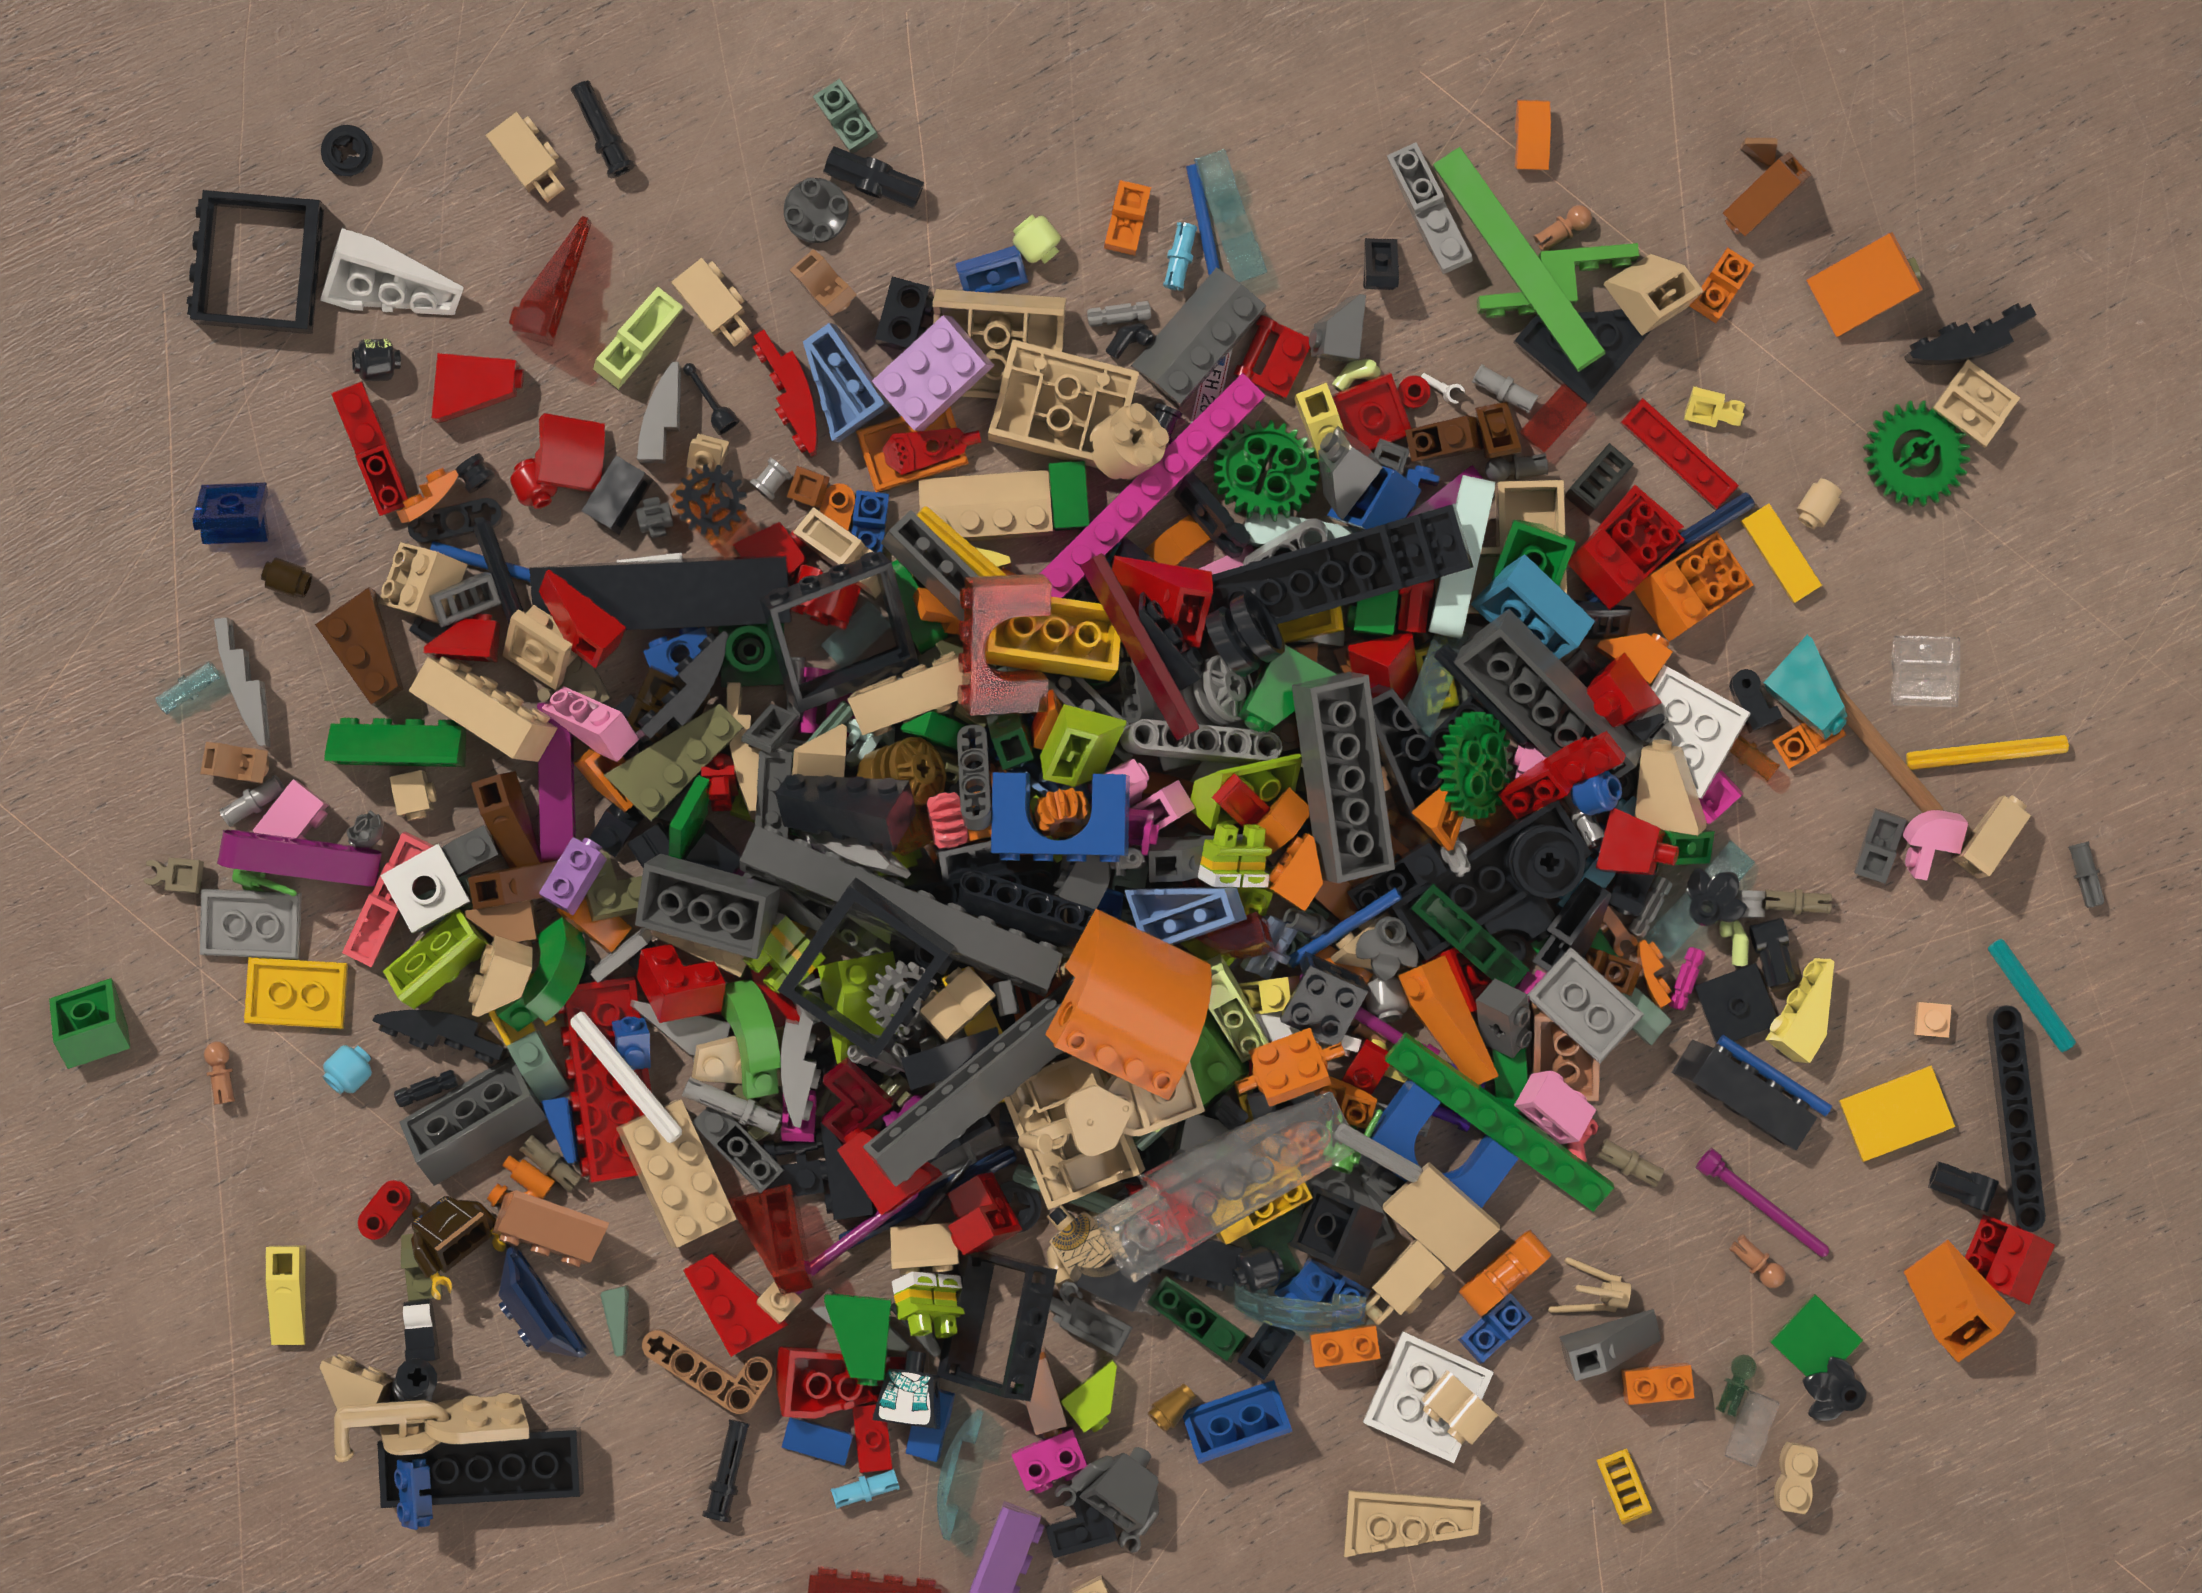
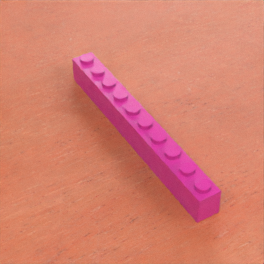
M1242 373L1165 449L1162 459L1157 464L1137 476L1021 592L1058 598L1067 596L1086 577L1080 566L1101 553L1106 557L1263 401L1266 395Z

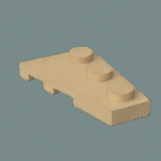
M785 1026L775 1028L780 1059ZM732 1036L696 1045L692 1077L706 1082L742 1084L741 1059L736 1037ZM777 1068L778 1086H782L781 1068Z

